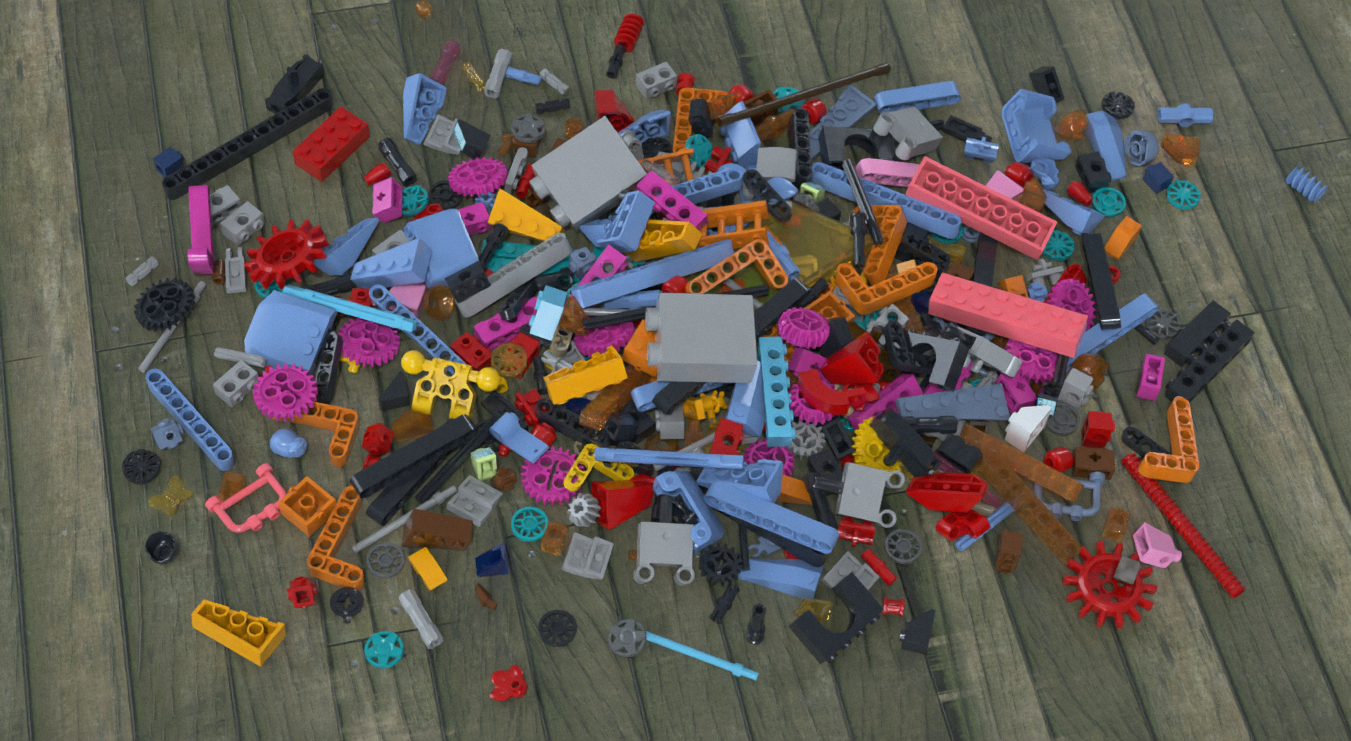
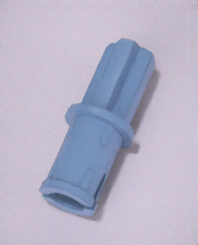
M508 67L506 72V78L515 79L521 83L527 82L534 85H540L541 76L528 73L525 69L518 70Z

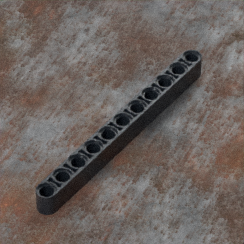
M327 88L318 89L165 177L162 181V186L166 198L176 200L189 192V186H199L330 111L333 108L331 91Z
M796 277L754 312L756 340L779 322L783 312L796 307L810 294L811 289L799 278ZM671 381L654 396L652 403L665 415H669L707 382Z

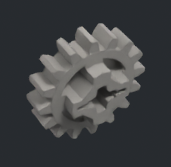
M799 421L798 424L795 422L791 423V427H795V439H792L791 446H788V451L793 452L792 457L799 455V459L802 460L803 456H806L808 460V456L823 451L826 440H824L825 433H821L822 427L816 428L814 423L807 425V423Z

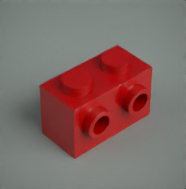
M468 332L464 333L450 345V349L466 365H471L472 370L480 371L483 368L494 365L492 351L488 347H483L476 336H471Z

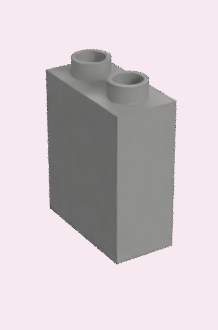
M604 116L532 164L536 177L531 179L529 183L540 199L549 195L556 204L550 210V213L557 224L563 228L570 224L575 233L580 231L579 225L598 219L620 204L619 194L622 190L632 189L637 191V185L647 173L606 116Z
M659 293L656 307L646 308L645 328L646 331H655L656 342H648L647 365L657 366V381L751 383L757 367L752 295Z

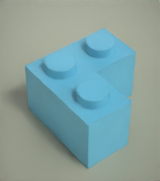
M545 285L544 291H539L534 307L537 312L536 315H531L528 324L532 326L530 334L552 341L564 308L567 292Z

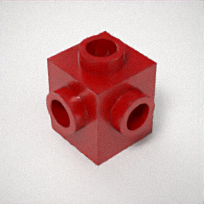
M352 288V296H348V301L375 308L369 295L370 289Z
M381 423L369 426L363 435L364 440L361 447L374 456L388 453L392 446L391 442L394 431Z
M300 576L290 581L287 595L289 601L293 600L294 608H305L315 604L314 596L318 595L316 583L311 584L310 577Z

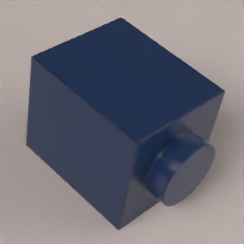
M171 147L153 158L155 169L164 178L184 167L182 154Z
M1159 162L1155 165L1151 164L1145 169L1143 181L1155 194H1158L1168 188L1174 176Z

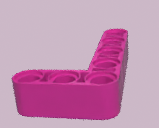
M189 186L192 249H188L189 266L194 275L213 274L214 253L209 186Z

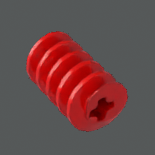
M633 13L625 15L614 38L615 46H624L627 53L634 50L636 41L643 29L645 22L640 15Z

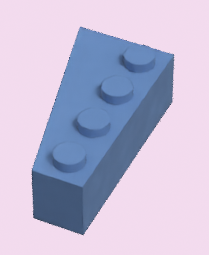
M417 238L355 263L350 280L358 287L371 289L372 286L377 284L387 288L424 282L432 249L423 240Z

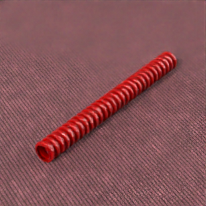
M1135 453L1126 455L1122 459V466L1129 470V474L1133 475L1132 478L1136 479V483L1140 484V488L1144 489L1145 493H1148L1147 496L1152 498L1151 501L1155 503L1156 507H1159V511L1163 512V516H1167V521H1171L1170 524L1175 526L1174 529L1179 531L1178 534L1183 536L1182 539L1186 540V544L1190 545V549L1194 550V554H1198V558L1202 559V563L1206 564V568L1210 569V573L1214 574V578L1218 579V583H1222V588H1226V593H1230V598H1236L1241 595L1245 590V586L1241 585L1240 580L1237 581V576H1233V571H1229V567L1225 566V562L1221 561V557L1217 556V552L1213 551V547H1209V542H1205V537H1201L1202 534L1197 532L1198 529L1193 527L1194 524L1190 523V519L1186 518V514L1182 513V509H1178V505L1174 504V500L1170 499L1171 496L1166 494L1167 491L1163 490V486L1159 485L1158 480L1146 478L1139 473L1140 458L1136 457Z

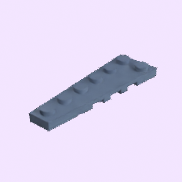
M849 85L836 104L832 105L829 112L821 118L820 123L810 131L812 161L821 154L818 136L823 126L853 128L875 110L877 104L854 86Z
M1002 383L959 389L954 392L945 391L904 397L895 400L900 416H954L957 418V421L985 420L988 422H1008L1010 418Z

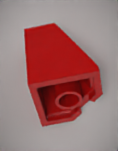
M613 90L594 91L597 121L606 116L617 133L634 122V118Z
M867 331L827 358L820 370L831 384L876 383L884 372L883 364H879L878 354H880L879 345Z
M591 481V495L599 501L598 505L602 508L598 511L600 517H597L599 525L612 529L652 505V485L644 481Z

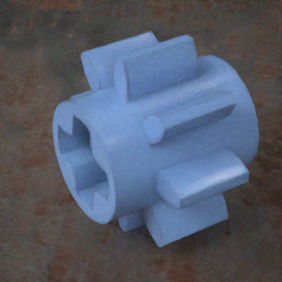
M487 192L488 194L485 195L481 193L479 198H475V204L483 202L487 212L490 213L496 200V194Z
M1039 282L1031 283L1028 285L1029 289H1026L1028 298L1044 302V299L1048 296L1047 288L1045 285L1040 286Z

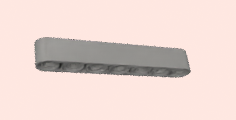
M558 233L488 276L487 278L491 284L490 287L459 303L455 299L462 316H473L571 254L572 248L565 234Z

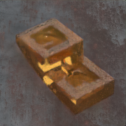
M736 92L709 101L711 119L725 115L736 104L741 102V93Z

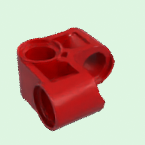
M970 509L967 513L951 512L941 518L936 524L937 533L950 541H954L964 534L977 539L991 528L987 518L973 509Z

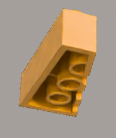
M499 189L487 222L492 228L495 223H500L509 229V233L539 243L558 233L566 235L563 227L504 190Z
M648 220L636 251L624 252L626 256L630 255L633 262L693 251L696 249L702 233L690 222Z
M611 345L606 348L607 352L600 354V352H596L591 355L592 358L590 360H579L573 364V368L564 367L543 377L553 404L566 403L571 398L583 397L588 392L600 391L605 386L616 385L627 379L622 357Z
M205 599L191 614L193 628L260 667L286 637L284 623L270 622L268 618L261 616L257 618L241 610L237 612L231 610L228 606Z

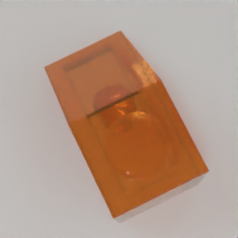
M1165 133L1161 147L1176 163L1195 166L1199 156L1200 139Z

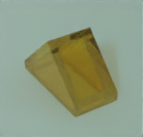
M804 598L793 614L799 617L809 609L824 626L831 616L833 603L826 600Z

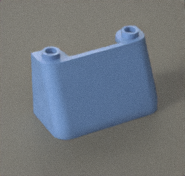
M1020 89L1004 105L1002 119L1016 162L1032 163L1035 158L1040 157L1062 160L1071 153L1067 142L1062 141L1057 144L1050 118L1057 111L1054 97Z
M447 209L408 222L404 227V235L409 241L420 238L432 249L424 281L427 289L449 288L444 278L477 261L479 262L478 255L457 209Z
M668 471L655 478L652 489L657 497L659 495L680 496L688 511L689 509L692 510L699 517L697 519L699 523L691 530L693 556L722 539L724 528L713 509L705 503L704 494L689 472Z

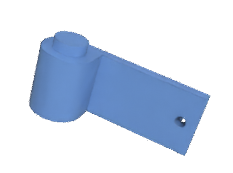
M506 412L489 431L498 441L534 464L549 449V446L521 428L518 423L519 418L514 413Z

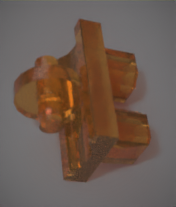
M688 418L687 429H684L686 447L704 438V431L700 429V420Z

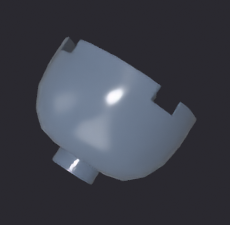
M1135 130L1126 136L1124 153L1131 158V160H1128L1129 163L1134 166L1146 165L1157 157L1159 143L1154 134L1147 130Z

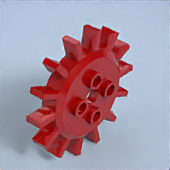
M292 219L289 220L286 230L280 231L274 225L271 227L273 233L271 237L265 239L258 236L257 240L261 245L259 249H247L246 251L250 259H253L244 263L252 282L256 283L260 280L263 288L267 289L273 280H276L279 288L283 289L286 279L293 277L299 284L302 282L301 272L306 269L314 273L318 271L313 260L327 258L324 250L320 248L329 246V242L320 225L313 228L310 221L306 219L298 229Z
M1098 541L1096 545L1097 555L1092 556L1082 546L1078 554L1085 563L1082 565L1070 558L1066 565L1067 568L1078 573V576L1064 575L1062 580L1063 585L1077 587V591L1068 594L1066 598L1067 603L1081 599L1085 605L1081 608L1078 616L1083 618L1092 610L1098 614L1096 627L1099 628L1102 627L1106 616L1114 617L1117 630L1122 629L1124 625L1122 615L1128 614L1138 624L1142 616L1135 609V606L1138 605L1150 611L1154 605L1153 602L1142 597V593L1155 594L1158 589V585L1143 583V578L1151 576L1153 572L1152 567L1139 570L1133 586L1113 578L1121 559L1123 543H1118L1114 549V554L1106 553L1103 541ZM1138 552L1133 554L1131 559L1138 561ZM1098 575H1103L1104 579L1099 578ZM1106 583L1111 584L1114 590L1107 591L1103 585ZM1117 583H1122L1123 587L1118 586Z

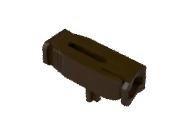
M856 322L848 323L853 340L867 332ZM874 326L870 335L879 345V364H883L884 368L882 376L876 383L892 382L898 378L901 371L892 366L888 352L878 343L883 330ZM893 370H895L896 372L894 373V375L890 376Z

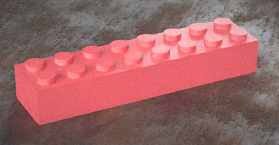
M924 156L905 194L958 215L961 218V223L1036 260L1039 259L1057 224V221Z
M946 273L941 274L929 300L928 314L1072 358H1075L1086 331L1088 316Z

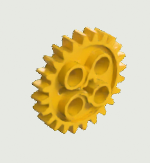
M869 417V419L863 420L862 424H858L859 429L854 431L857 437L852 438L856 442L855 445H852V448L856 449L853 456H858L855 463H861L862 466L884 471H901L899 466L904 465L899 460L894 466L885 463V457L890 450L880 440L874 429L869 426L874 417Z

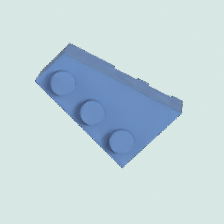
M639 190L628 192L615 212L618 214L612 224L608 223L606 235L603 239L599 238L597 244L604 249L610 245L620 253L636 251L640 244L641 236L646 229L648 218L652 214L655 202Z

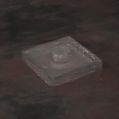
M643 160L641 163L642 168L648 172L652 170L671 186L683 182L682 179L654 161Z

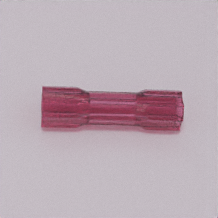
M446 41L438 63L429 77L430 79L444 85L447 74L460 51V44L458 42Z

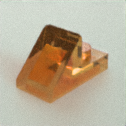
M575 296L567 297L559 327L581 336H587L589 330H585L583 327V319L588 318Z

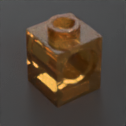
M1111 507L1102 536L1121 542L1131 513L1125 512L1123 509Z
M549 521L541 540V551L561 556L568 538V527L560 522L554 523ZM554 535L559 536V538H557V539H554V538H551V537L554 536Z

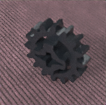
M717 543L715 548L709 545V551L703 550V556L699 557L698 569L701 570L702 577L707 576L706 582L713 580L714 586H716L717 582L724 586L725 581L732 583V578L738 579V573L742 571V559H739V552L734 553V547L728 549L726 543L723 547H720V544Z

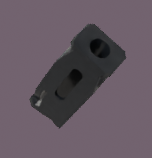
M304 54L302 56L303 60L297 61L292 67L288 66L286 68L287 73L275 85L270 97L265 99L266 108L277 114L306 97L324 76L323 65L313 60L309 55Z
M892 407L879 412L869 423V426L874 429L880 440L890 450L885 457L886 464L894 466L899 460L914 477L931 475L940 466L941 462L935 459L931 447ZM931 464H935L931 469L928 468Z

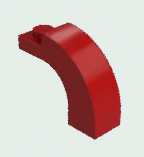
M817 369L798 372L797 385L801 395L807 403L821 412L832 415L848 414L850 406L857 407L864 404L866 396L864 387L846 391H835L824 385Z

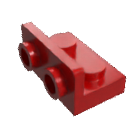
M536 389L524 395H521L519 392L515 393L514 401L515 407L525 415L526 423L529 426L532 425V427L535 424H542L535 415L536 404L540 399H543ZM546 409L540 410L542 412H548V410Z

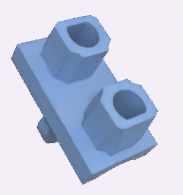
M983 136L982 140L967 138L964 155H966V159L973 160L977 157L982 158L985 163H991L996 160L999 144L986 142V137Z

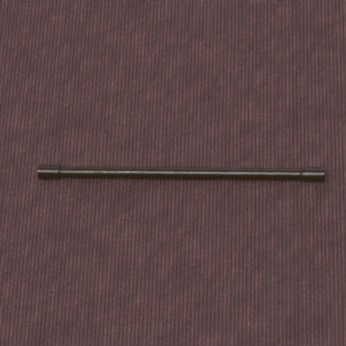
M886 62L736 113L716 118V124L719 128H722L737 121L874 76H880L889 73L891 66Z

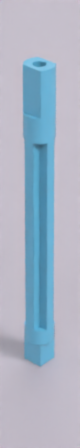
M287 285L283 288V293L336 310L337 312L409 332L416 330L417 321L404 316L292 285Z

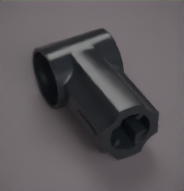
M564 267L558 272L536 276L538 291H544L545 285L567 290L572 287L574 281V273L568 267ZM566 276L570 280L564 281L561 277Z

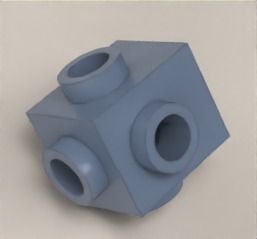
M586 247L576 249L569 254L568 266L578 280H581L596 262V257Z
M173 419L161 420L157 426L150 428L160 450L166 447L168 449L174 448L179 445L178 442L183 441L181 435L184 433L180 423L176 424Z

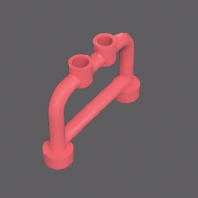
M264 463L256 470V474L259 476L258 480L224 502L218 495L212 496L206 501L205 506L210 512H216L232 532L243 533L249 529L255 532L263 527L261 521L267 517L271 521L279 517L280 512L278 510L280 509L278 502L287 493L273 476L274 469L269 463ZM269 482L279 495V500L274 504L267 505L259 514L250 516L245 523L241 525L235 524L225 510Z

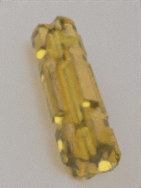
M469 61L463 63L462 69L467 73L466 75L475 88L479 91L484 89L485 82L483 79H480L481 77Z

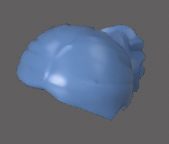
M1046 157L1035 158L1030 167L1033 176L1041 180V185L1048 190L1054 189L1059 182V177L1057 176L1059 171L1056 168L1055 161Z
M282 428L272 435L270 448L275 455L297 458L305 454L307 442L304 438L298 437L293 430Z

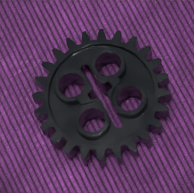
M166 278L165 282H162L160 279L157 285L152 283V288L146 287L147 292L140 293L142 298L136 299L138 304L134 305L136 319L143 328L146 327L148 331L152 328L154 332L159 328L163 332L165 327L169 330L173 324L177 327L178 321L184 322L183 317L190 316L188 311L193 310L191 305L195 304L193 299L196 297L187 282H183L182 279L177 281L176 278H173L170 282L169 278Z

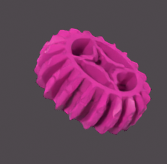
M792 307V309H787L786 312L782 313L778 322V333L782 339H786V343H792L793 346L797 345L800 348L805 347L809 349L811 347L815 349L825 344L830 333V327L826 317H821V313H816L815 310H808V308L802 309L799 307L797 309Z
M828 379L822 381L828 388L838 391V389H835L834 384L829 385ZM793 384L789 391L791 393L789 398L792 400L789 409L793 410L794 417H799L800 422L806 420L807 425L810 422H813L815 426L818 422L823 425L825 420L830 422L832 417L836 416L815 409L804 398L799 399L801 393L798 385Z
M765 437L763 442L758 439L756 444L751 442L749 448L745 449L743 456L744 462H747V465L754 464L753 462L758 463V460L763 459L779 461L776 459L777 456L783 462V475L791 477L794 471L795 459L792 457V451H788V446L767 447Z

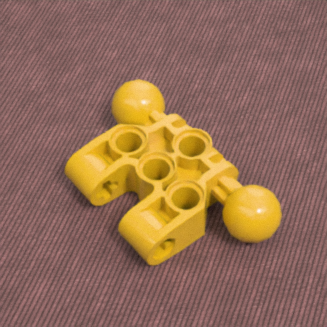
M417 350L406 352L401 359L403 370L410 375L419 374L421 371L429 372L427 376L416 383L412 402V411L432 415L437 397L439 396L443 399L452 400L449 419H455L463 414L468 415L471 419L477 394L470 385V381L477 383L478 387L485 392L496 390L500 384L501 377L498 371L491 367L475 371L472 370L471 365L435 357L431 361L425 359L424 355ZM449 366H453L455 369V373L451 377L447 374ZM427 380L432 384V388L429 391L424 389V383ZM445 385H449L451 388V392L447 396L442 391ZM464 389H467L470 393L469 398L466 400L461 396V392Z

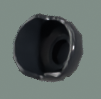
M157 531L146 539L144 550L153 562L164 565L171 562L177 555L178 544L169 533Z

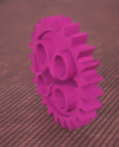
M476 157L475 160L470 158L469 162L462 161V165L456 164L457 168H452L448 179L450 188H453V192L457 191L458 195L463 193V196L470 194L473 197L474 194H477L479 197L481 193L485 195L489 191L494 193V189H500V185H505L504 182L507 179L508 173L506 165H503V162H499L498 159L493 160L490 157L487 160L486 157L482 159Z
M1061 280V282L1056 283V287L1051 288L1053 293L1048 294L1051 300H1047V303L1087 315L1086 331L1091 329L1090 326H1094L1092 319L1096 318L1093 315L1096 309L1092 306L1095 304V301H1091L1093 294L1088 295L1089 288H1084L1085 283H1080L1079 280Z
M356 317V321L349 319V324L344 323L338 333L343 338L341 350L343 357L349 356V362L355 360V365L361 362L363 367L370 364L371 368H373L374 363L380 367L382 361L388 364V359H394V355H397L400 346V336H397L398 331L394 330L393 327Z
M632 321L590 330L578 328L579 332L575 333L573 339L578 351L583 356L588 354L589 357H592L591 355L596 352H600V354L607 352L606 348L611 345L617 351H620V347H626V343L632 338L635 329Z
M1008 339L1005 350L1023 361L1017 374H1021L1020 379L1027 377L1028 383L1031 379H1034L1035 384L1039 380L1043 384H1045L1046 380L1052 382L1058 353Z
M285 363L283 368L277 364V369L274 370L272 367H269V373L263 371V377H257L258 383H254L255 390H253L254 402L257 409H261L262 415L267 414L268 419L275 416L277 422L280 417H283L284 422L287 421V417L294 421L295 415L302 418L301 412L308 414V407H314L313 402L317 401L316 395L318 394L317 383L314 381V376L309 374L308 369L303 372L302 366L296 369L294 363L291 367H288L287 363Z
M552 446L551 451L547 450L534 464L525 459V466H522L521 482L525 493H529V498L531 499L536 496V503L543 500L544 506L547 502H551L552 507H554L555 502L558 501L561 506L562 500L569 503L570 496L576 497V492L581 493V487L577 491H569L563 484L566 475L576 461V454L570 456L569 449L562 452V447H560L556 451L555 447ZM555 462H558L556 466V474H554L553 476ZM577 464V467L584 471V466ZM575 475L571 480L573 484L576 482L578 476ZM553 476L551 489L547 490L550 485V478ZM562 485V486H564V487H563V488H557L556 486Z

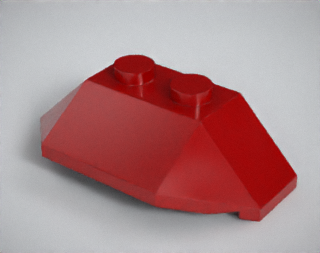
M938 472L920 478H912L906 493L929 510L967 513L983 498L988 483L976 474Z

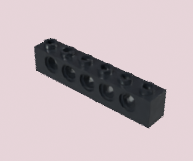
M1237 319L1232 324L1228 323L1222 330L1223 333L1221 335L1217 334L1211 341L1212 344L1210 346L1206 345L1201 350V355L1199 357L1195 356L1190 361L1189 367L1187 369L1184 367L1178 373V378L1176 380L1172 379L1167 384L1166 388L1168 390L1165 397L1172 402L1175 397L1181 396L1190 403L1250 343L1255 332Z

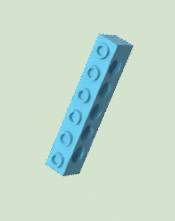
M759 337L758 356L762 367L767 447L791 446L792 439H795V427H791L793 410H789V405L792 403V400L789 398L791 393H788L787 388H790V378L786 377L788 360H784L787 348L786 344H783L781 337Z

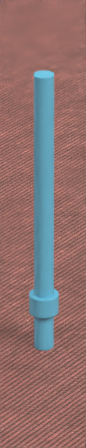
M646 631L648 641L726 669L738 677L742 675L756 681L759 676L758 672L744 668V665L736 662L734 664Z

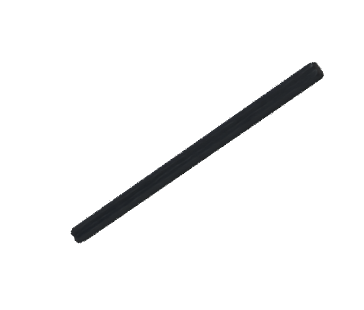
M767 284L717 294L752 295L753 298L769 295V287ZM656 305L583 319V327L585 330L642 320L645 319L646 308H655Z

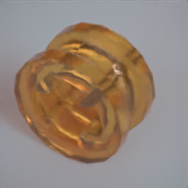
M427 0L420 1L415 7V11L422 18L429 16L433 10V7Z

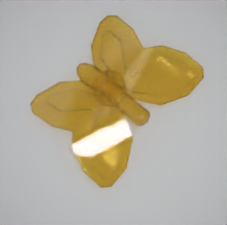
M174 475L169 480V492L163 490L164 495H154L147 500L151 507L163 508L168 516L175 512L176 504L179 505L181 503L180 500H186L193 495L192 491L183 489V483L177 475Z

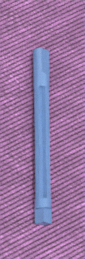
M595 447L594 453L595 461L742 470L744 464V456L598 447Z

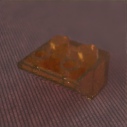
M1033 176L1031 182H1026L1023 189L1024 193L1019 195L1017 202L1042 214L1047 196L1038 178Z

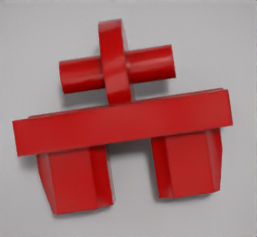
M715 146L710 156L718 160V162L716 163L708 159L704 166L705 170L716 173L722 165L733 163L732 159L725 161L732 148L727 146L724 150Z
M845 516L839 523L838 539L852 541L851 547H856V542L872 545L876 527L873 526L871 521L865 520L862 524L855 523L853 518Z

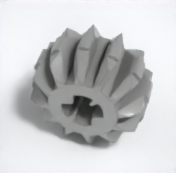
M578 493L577 497H572L573 502L568 504L570 509L567 511L568 515H570L569 520L578 527H590L591 523H596L595 518L600 517L598 511L602 509L598 505L599 501L588 493Z

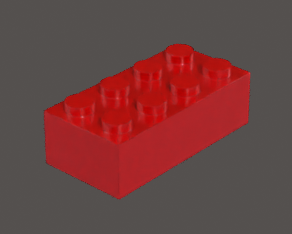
M340 106L292 151L295 165L323 182L370 138L368 123Z

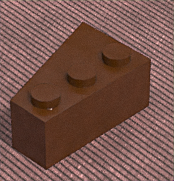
M414 509L404 525L401 547H426L427 549L465 551L471 542L473 520Z

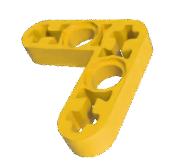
M587 444L569 470L563 484L567 490L577 491L592 467L615 481H629L634 476V471L623 462H610L612 467H605L603 461H595V447L598 446ZM577 464L585 465L587 470L581 471ZM576 475L578 476L576 482L573 484L571 480Z

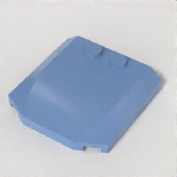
M274 290L257 307L244 339L245 353L265 357L267 359L265 367L270 365L274 370L277 369V364L283 368L285 363H287L288 367H291L294 363L296 369L302 366L303 372L308 369L309 374L313 375L317 366L315 362L328 329L331 330L337 311Z

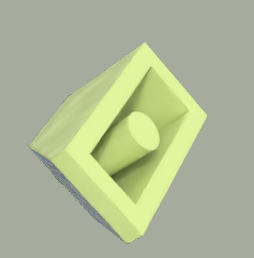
M806 182L801 185L800 193L810 196L819 203L824 200L825 189L820 185Z
M479 448L471 452V463L477 479L484 481L492 478L496 474L497 463L496 455L491 448Z

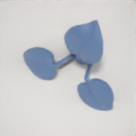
M732 163L724 164L718 169L719 172L736 167L741 169L742 174L746 172L742 166ZM775 177L767 181L784 200L791 198L798 192L797 188L785 178ZM741 188L739 190V193L742 200V204L753 202L752 200H745ZM772 198L769 202H777V199ZM749 222L744 223V228L749 224ZM736 224L725 225V233L736 231Z

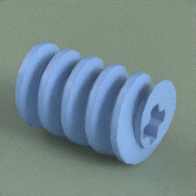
M1298 167L1294 168L1288 175L1286 183H1292V188H1297V192H1303L1302 196H1308L1309 201L1316 203L1323 196L1328 185L1320 187L1322 181L1320 180L1315 183L1316 176L1310 179L1311 172L1303 174L1304 167L1298 170Z

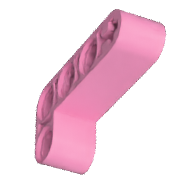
M866 158L862 159L855 169L860 178L873 183L908 187L919 164Z

